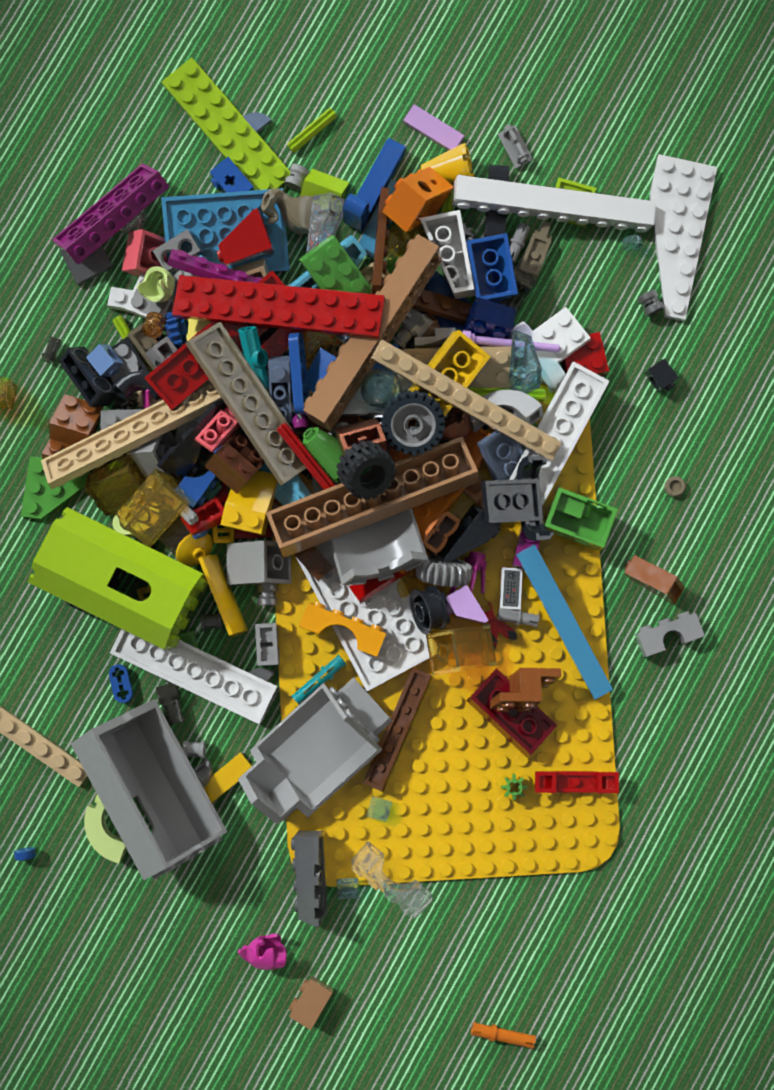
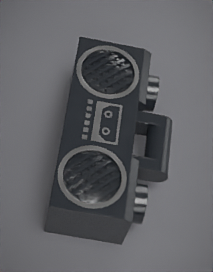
M85 347L68 348L59 362L90 407L108 406L116 396L110 384V379L98 374L86 358L90 353Z

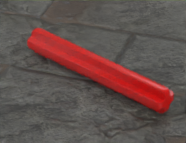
M286 422L281 424L277 428L278 433L324 490L335 486L336 484Z

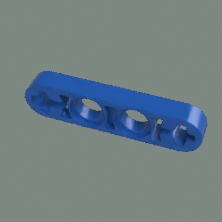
M291 332L288 336L293 403L295 413L300 415L305 414L303 406L309 397L305 344L302 332Z

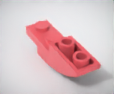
M226 407L223 411L220 410L198 434L195 441L213 452L222 446L241 426L229 408Z

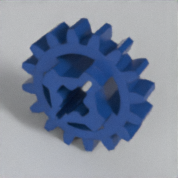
M172 311L167 312V323L165 324L167 337L179 349L187 342L186 334L188 333L189 324L185 319L173 317Z

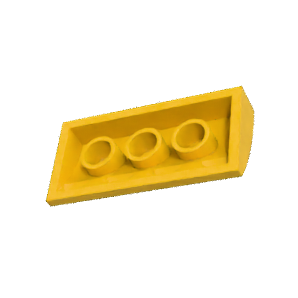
M207 555L199 557V562L229 636L235 637L247 632L248 628L231 586L227 585V576L219 556Z

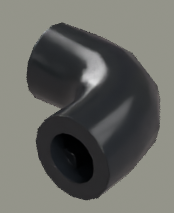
M148 371L128 372L111 385L113 391L123 400H127L136 391L146 392L147 389L150 390V395L155 400L161 399L144 378L150 373Z

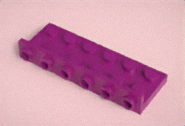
M142 163L55 236L52 241L57 247L66 252L76 264H80L169 188V185L159 171Z

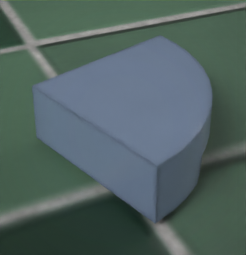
M254 112L244 116V119L257 133L272 122L263 113Z

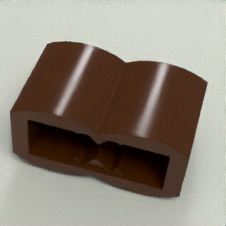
M448 511L442 514L436 523V528L431 530L425 537L423 544L425 550L434 557L438 556L444 550L447 540L452 538L457 532L460 519Z

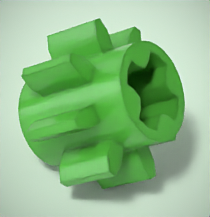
M512 774V779L504 777L506 784L500 786L507 791L504 796L507 797L511 794L513 800L516 799V795L524 797L522 789L527 788V786L521 784L524 778L521 777L517 780L515 774ZM511 782L514 784L518 782V791L512 790L510 792L511 787L509 784Z

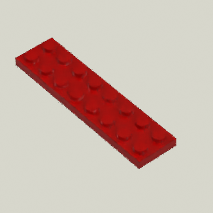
M273 270L257 282L284 285ZM211 321L192 338L196 337L197 335L201 334L202 332L206 331L207 329H209L210 327L214 326L219 322ZM221 322L240 352L243 351L238 330L252 325ZM255 326L257 328L258 336L262 335L266 330L270 328ZM186 344L181 346L144 377L171 410L209 379Z

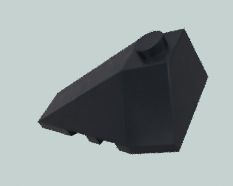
M223 399L214 402L195 422L197 427L194 426L188 432H185L181 436L184 440L167 451L157 464L160 469L183 478L190 474L194 476L201 470L202 467L200 465L205 460L208 449L195 441V438L217 413L223 410L225 405Z

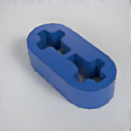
M116 664L109 671L113 695L116 701L127 703L134 695L130 674L126 666ZM117 668H119V670L124 671V674L121 675V683L119 681V678L114 676V673L117 672ZM120 685H123L124 690L129 692L125 700L118 695L122 691Z

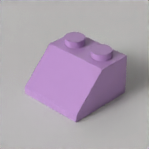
M467 585L446 597V607L449 616L452 614L454 618L482 625L489 621Z

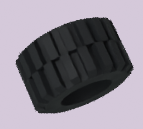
M359 441L358 445L352 444V448L349 450L347 448L344 451V456L341 455L339 458L341 462L337 463V476L346 489L353 496H356L357 499L369 500L370 497L375 499L379 494H384L386 488L389 489L391 487L390 483L395 479L393 474L396 473L395 462L376 442L367 441L365 443L364 441ZM371 466L365 474L361 475L366 468Z

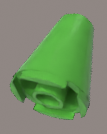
M318 427L307 429L303 435L304 445L334 483L339 482L336 480L339 478L337 476V463L341 462L339 458L343 454L337 438Z

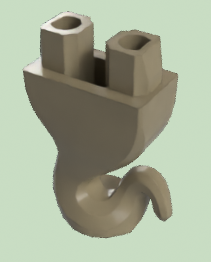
M278 188L268 190L263 196L261 203L263 213L269 217L267 220L268 224H274L278 221L279 216L275 209L276 203L286 226L300 236L305 233L309 235L318 233L319 223L312 221V218H317L321 215L323 206L316 203V198L304 195L294 198Z

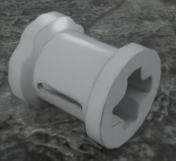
M205 740L201 742L183 741V751L186 757L205 759Z

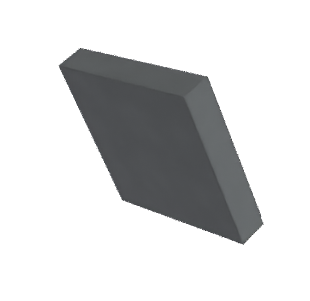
M103 245L80 264H76L66 252L59 249L78 286L114 268Z

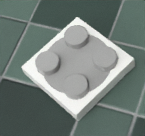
M140 274L124 309L129 313L162 325L167 312H169L174 302V293L165 302L157 303L147 300L137 289V285L142 283L145 278L144 274Z

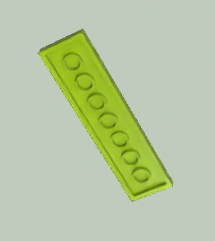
M192 57L161 82L225 159L227 157L231 159L253 185L254 190L279 189L285 185L286 177L290 176L289 169Z

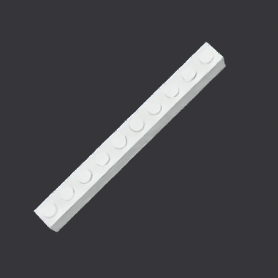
M457 175L454 181L452 205H456L460 209H469L471 207L477 208L478 211L482 212L494 210L499 214L517 213L520 217L532 215L542 220L555 218L559 222H568L570 220L576 221L580 225L592 223L598 227L615 226L618 230L630 228L635 229L636 232H647L654 226L656 201Z

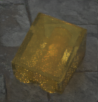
M131 450L118 458L104 463L87 475L85 491L94 499L97 507L106 516L148 502L150 499L152 482L146 481L130 454Z
M490 624L450 629L426 635L433 676L497 665Z

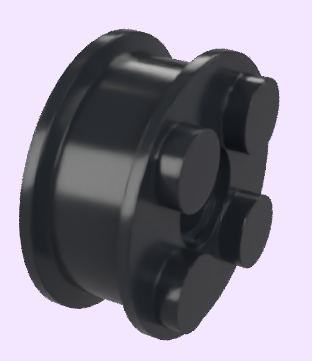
M433 585L427 586L423 591L413 590L410 594L412 617L418 629L425 635L430 634L432 629L443 630L450 623L446 607V596L444 592H440Z

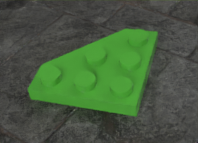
M30 456L21 517L40 520L46 518L49 513L62 506L72 496L89 485L91 470L80 477L66 482L62 486L51 489L41 460L43 459Z

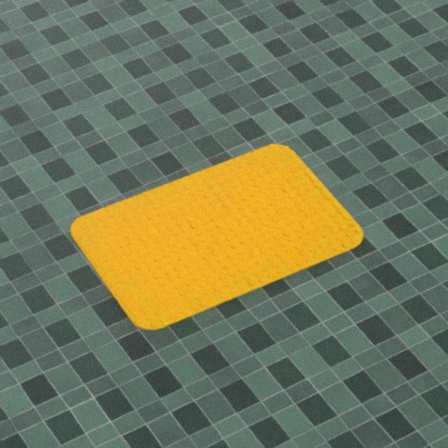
M520 382L528 386V389L546 390L545 401H538L542 405L544 416L555 393H550L547 384ZM357 416L358 422L363 421L360 416ZM540 418V419L536 422L538 425H539V423H540V421H541L542 418ZM590 418L542 506L543 523L554 494L559 487L596 501ZM308 419V422L313 427H317L315 423ZM489 427L486 431L491 434L496 430ZM484 461L478 469V476L483 481H493ZM306 468L298 476L312 495L315 494L312 474ZM462 492L448 512L461 520L475 502ZM274 498V503L278 507L283 506ZM521 522L500 523L502 525L499 527L500 531L495 538H491L481 546L455 558L464 560L465 557H469L470 552H479L486 555L485 593H481V570L477 571L475 584L471 592L478 604L483 606V611L488 612L491 607L488 605V602L492 604L496 618L500 606L502 567L515 568L512 567ZM553 534L550 540H540L538 551L609 681L600 551ZM275 535L272 537V541H276ZM294 554L291 555L292 584H278V591L275 593L276 598H278V605H275L279 637L280 665L278 667L281 721L299 706L292 695L315 676L322 666L325 667L337 655L346 662V665L333 675L334 678L332 680L329 679L324 684L329 688L333 686L339 691L354 677L365 689L333 626L326 628L319 635L299 627L307 604H313L314 601L320 602ZM416 568L401 577L409 595L413 590L423 591L427 586L433 585L440 592H444L446 597L449 596L451 587L429 584L419 580L416 577ZM524 569L522 572L521 612L539 614L537 628L522 624L516 626V623L503 621L515 630L517 639H508L498 632V643L494 651H491L487 645L489 621L482 625L454 618L451 614L449 616L450 623L447 624L445 629H432L430 634L440 653L412 668L430 674L433 678L384 792L363 783L373 761L372 759L309 817L296 809L286 818L287 843L291 862L295 858V850L291 848V840L298 831H323L326 886L329 887L574 873L598 868L611 857L618 844L620 830L617 793H535V771L616 772L610 692L596 700L593 699ZM462 586L456 587L454 592L462 588ZM334 666L320 678L322 679L327 673H329L334 668ZM412 668L367 691L390 718ZM496 668L508 679L519 668H561V677L555 683L549 685L548 688H542V702L537 705L557 724V727L529 757H525L466 701ZM318 681L311 685L304 693L311 689ZM386 728L377 735L380 739L378 744H380ZM512 774L516 775L517 780L523 777L524 780L521 784L527 786L526 789H522L524 797L516 795L515 800L512 799L511 794L505 797L504 794L507 791L500 787L506 784L504 777L512 779ZM511 782L509 784L511 787L509 791H518V782L515 784Z

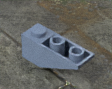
M270 356L268 361L270 397L286 421L292 423L290 357Z

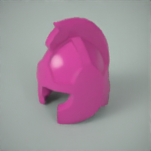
M280 934L259 936L248 946L244 945L241 949H238L242 959L261 970L281 969L286 964L287 952L281 943Z

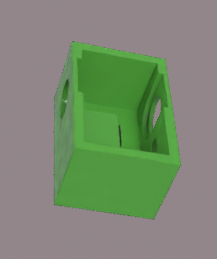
M559 487L554 494L544 526L548 531H553L554 535L600 551L605 547L618 509Z

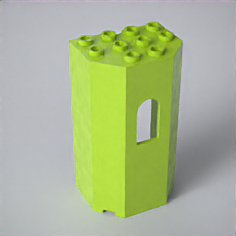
M66 507L62 512L64 517L56 519L52 523L36 554L31 567L34 575L31 574L29 576L28 583L164 650L171 651L172 648L175 649L180 640L178 635L181 629L185 630L190 619L187 618L189 611L196 609L199 602L197 597L200 592L203 593L208 585L205 575ZM117 567L147 581L151 586L150 596L144 601H137L108 587Z

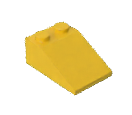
M258 470L237 494L230 489L220 525L265 536L269 522L266 512L272 509L278 484L274 475Z

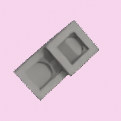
M455 327L435 328L434 336L414 337L415 348H430L442 345L450 334L455 331Z

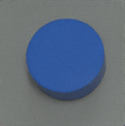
M34 847L14 851V858L17 861L32 859L36 856Z

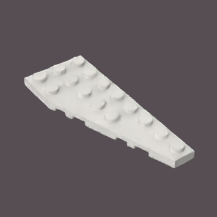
M659 154L649 197L650 201H656L654 238L657 263L659 264V279L662 288L663 312L665 318L684 322L717 167Z

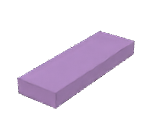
M416 105L412 106L403 120L404 124L448 151L459 146L464 138L463 134Z

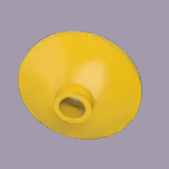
M207 533L206 536L194 539L191 534L187 535L176 549L177 561L189 567L199 565L198 558L210 555L212 551L213 540L211 536Z

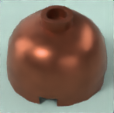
M456 407L452 408L447 413V418H445V428L439 442L444 444L459 437H463L465 441L472 426L469 415Z

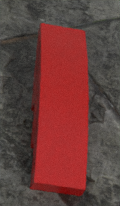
M229 493L219 499L214 497L202 506L194 509L193 511L197 514L198 521L193 525L188 524L182 517L180 518L191 535L221 524Z

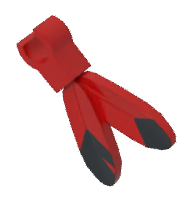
M488 602V605L491 607L488 612L483 611L489 620L487 645L491 651H494L498 643V632L511 640H516L517 634L509 625L495 617L493 606Z

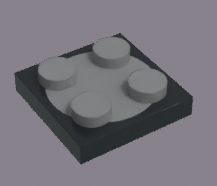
M128 336L111 347L124 363L116 375L108 377L111 385L128 372L138 370L150 372L141 354Z

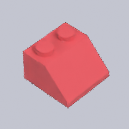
M144 229L129 232L122 271L139 277L140 274L145 275L151 267H162L153 250L164 244L165 238ZM166 253L165 256H164V260H165L166 263H167V253Z

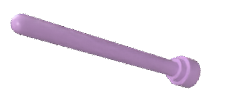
M463 330V333L475 344L511 346L517 349L555 353L561 350L558 344L475 336V333Z

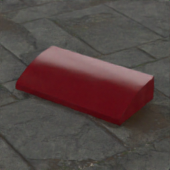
M496 668L466 701L525 757H529L557 727V724L538 706L526 713H519L517 709H510L509 712H497V709H490L491 699L500 692L510 693L509 679Z

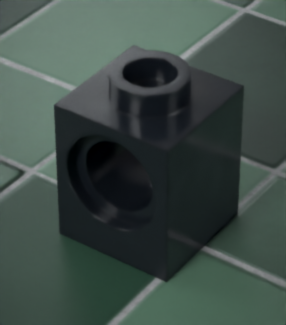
M665 358L644 373L658 393L662 390L668 392L676 386L674 382L678 379V376Z

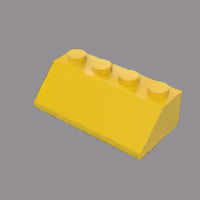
M457 330L450 334L427 365L467 388L491 356L464 333ZM414 383L408 389L411 392L415 390L420 393L425 392L429 396L434 397L436 402L440 404L444 417L453 407L451 404Z

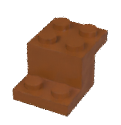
M65 394L49 422L50 439L42 452V459L95 434L96 425L101 417V410H104V406L90 407L86 400Z
M519 668L509 676L510 693L500 692L490 700V709H497V712H509L510 709H517L519 713L530 712L531 709L536 708L542 702V688H548L549 685L555 683L561 677V668Z

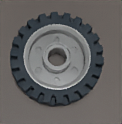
M409 390L403 394L399 393L397 397H393L386 405L382 416V429L386 441L388 440L389 445L394 447L396 451H402L406 455L408 453L412 455H417V453L424 454L425 451L432 450L433 446H436L443 436L445 428L443 410L435 398L429 396L428 393H420L417 390L411 392ZM416 419L419 421V424L411 427L408 425V421Z

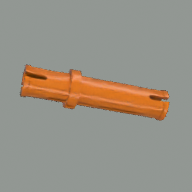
M476 1022L472 1024L471 1036L486 1038L490 1042L495 1040L530 1049L534 1048L535 1035L498 1028L495 1024L491 1026Z

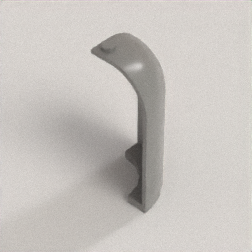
M341 422L337 424L335 428L346 426L349 424L346 422ZM334 429L331 431V433H328L337 438ZM386 444V450H387V453H388V455H389V449H388V446H387V444ZM312 476L315 493L324 490ZM412 508L329 540L342 585L366 584V580L378 578V581L394 577L393 573L403 569L408 572L428 560Z

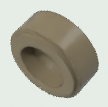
M678 476L670 477L664 484V491L670 497H678L685 491V482Z

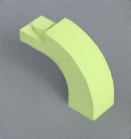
M97 794L95 798L97 805L91 804L86 808L84 818L86 835L92 847L101 856L119 864L123 861L127 848L121 838L109 831L105 820L106 809Z

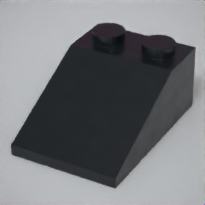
M473 503L460 520L457 532L452 538L447 540L444 550L439 555L444 561L449 562L481 546L491 538H495L502 524H485L484 510Z

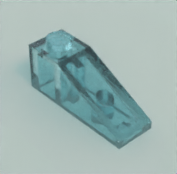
M514 330L512 333L509 389L527 394L540 388L542 368L532 337Z

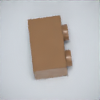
M311 976L309 981L307 979L304 980L299 989L302 992L298 999L294 998L288 1008L291 1010L289 1017L310 1030L333 993L332 987L314 976Z

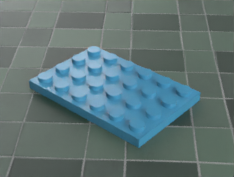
M270 189L161 197L165 242L188 229L201 249L198 255H203L207 261L215 264H222L216 252L220 250L218 245L253 209L258 208L274 251L231 267L227 266V268H234L265 258L269 272L272 270L274 272L290 271L287 230L280 210L275 203V209L278 212L279 218L276 223L268 224L267 220L269 217L261 209L263 196ZM188 241L184 242L181 248L186 253L192 251V244ZM171 252L167 253V263Z

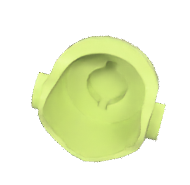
M151 267L146 272L143 282L137 285V289L149 301L165 302L172 297L175 291V278L162 267Z

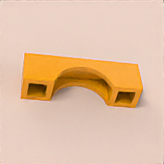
M316 601L313 604H307L299 624L300 628L319 635L328 627L343 626L355 635L357 650L374 657L378 656L386 633L383 632L384 628L374 624L371 627L363 624L364 620L354 616L352 619L344 617L345 613L336 609L330 612L324 609L325 605Z

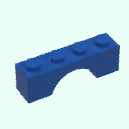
M210 470L200 477L192 478L185 476L174 491V494L191 507L198 508L208 501L209 497L207 495L211 490H215L221 480Z

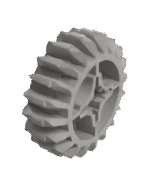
M427 556L428 560L415 569L416 577L419 580L443 587H463L469 584L472 576V566L468 562L459 559L446 562L441 556Z

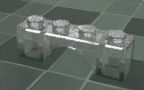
M367 841L352 858V870L359 877L364 876L369 880L368 883L375 890L380 889L385 893L384 896L391 903L396 902L401 906V910L406 915H412L414 918H417L433 901L432 892L417 880L400 884L388 879L382 869L384 853Z

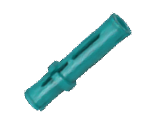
M337 655L325 667L322 666L315 676L293 694V699L300 705L329 679L332 680L334 678L333 675L346 665V662ZM334 666V668L329 673H327L322 679L320 678ZM318 681L311 689L304 693L311 685Z

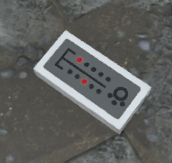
M502 567L499 608L521 610L522 568Z

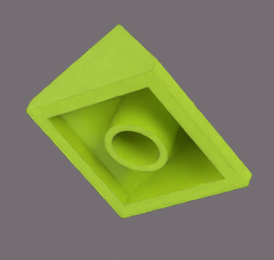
M312 169L304 179L300 196L306 195L316 198L315 202L323 206L321 215L336 220L350 182Z

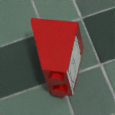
M258 208L253 209L218 245L220 250L216 252L220 262L231 267L274 251Z

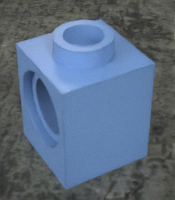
M99 344L86 357L100 376L112 377L119 372V368L124 364L111 346L106 344Z

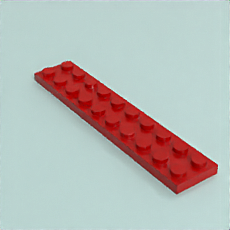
M179 275L172 315L175 318L379 339L385 296Z

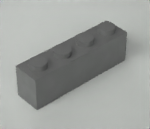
M298 831L291 840V848L295 850V858H293L292 862L293 871H296V879H294L293 884L294 891L297 892L295 912H298L299 920L314 927H319L328 913L323 831Z

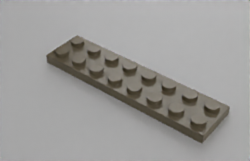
M222 323L215 324L185 343L280 486L306 469L305 465L277 431L281 424L285 422L288 424V422Z

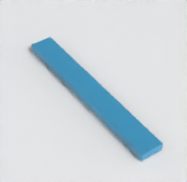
M533 544L517 553L516 556L593 699L596 700L613 690L536 545Z

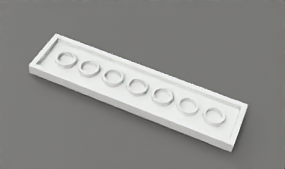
M572 362L537 427L539 430L562 442L553 461L544 458L547 463L541 467L539 472L542 506L609 383V380L575 362ZM526 448L509 480H517V469L524 457L540 455Z
M121 629L110 651V654L258 724L261 723L278 687L179 640L175 649L172 648L171 651H167Z

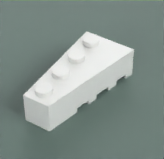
M460 210L420 218L428 240L439 246L442 258L440 267L455 299L476 296Z

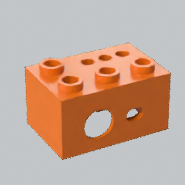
M431 167L423 170L420 169L417 173H411L406 178H400L394 186L395 191L386 199V206L382 212L405 232H408L422 225L420 218L437 215L454 186Z

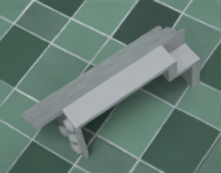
M354 677L339 691L333 686L329 688L323 683L250 750L256 763L238 780L250 803L274 823L283 822L296 809L309 817L383 750L378 744L380 739L377 735L393 720Z

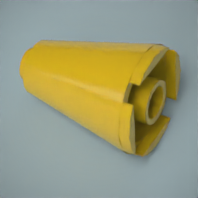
M466 143L421 165L422 170L431 167L450 184H454L457 175L474 177V172L471 173L472 161Z

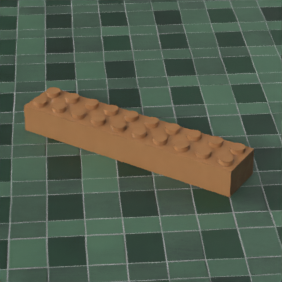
M417 234L415 239L409 241L406 253L403 257L400 256L395 263V270L392 274L386 276L381 291L375 293L376 295L385 296L379 339L349 336L348 342L340 347L338 351L339 356L335 362L332 361L327 367V374L324 379L321 378L315 386L316 391L312 397L309 396L304 403L303 411L309 420L330 433L376 364L375 361L371 360V357L380 340H384L387 343L390 342L442 262L439 246Z
M463 437L433 447L432 450H427L424 454L418 453L395 462L396 473L393 474L395 479L390 483L391 487L389 489L386 488L384 490L385 493L379 494L375 499L372 497L369 500L357 499L340 483L266 512L283 558L478 483V470Z

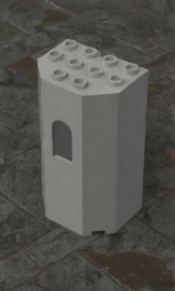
M155 699L89 730L70 743L143 880L151 876L155 880L163 874L170 872L178 865L185 863L193 856L222 840L220 836L227 833L225 826ZM134 797L137 798L152 826V834L133 800Z

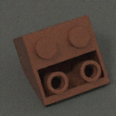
M375 418L334 429L343 456L347 448L348 450L352 448L351 445L354 443L358 445L359 441H364L365 443L367 441L376 442L387 452L385 436L380 423Z
M237 430L215 452L205 467L237 494L265 462L254 445Z

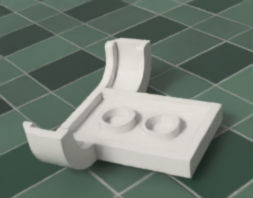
M566 307L533 331L524 321H521L511 329V334L508 337L512 340L560 345L561 350L558 353L520 349L543 378L550 393L557 392L566 375L559 363L591 340L590 336Z

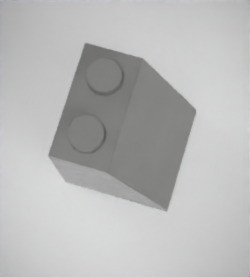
M262 540L227 544V585L292 584L291 555L283 558L277 541Z

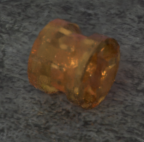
M157 312L148 313L142 327L143 333L150 338L160 337L166 322L164 316Z

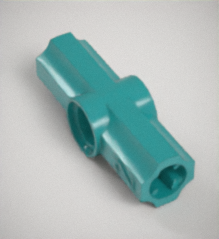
M255 325L242 327L238 330L243 349L242 355L264 388L268 389L269 379L266 370L268 354L264 349H261Z

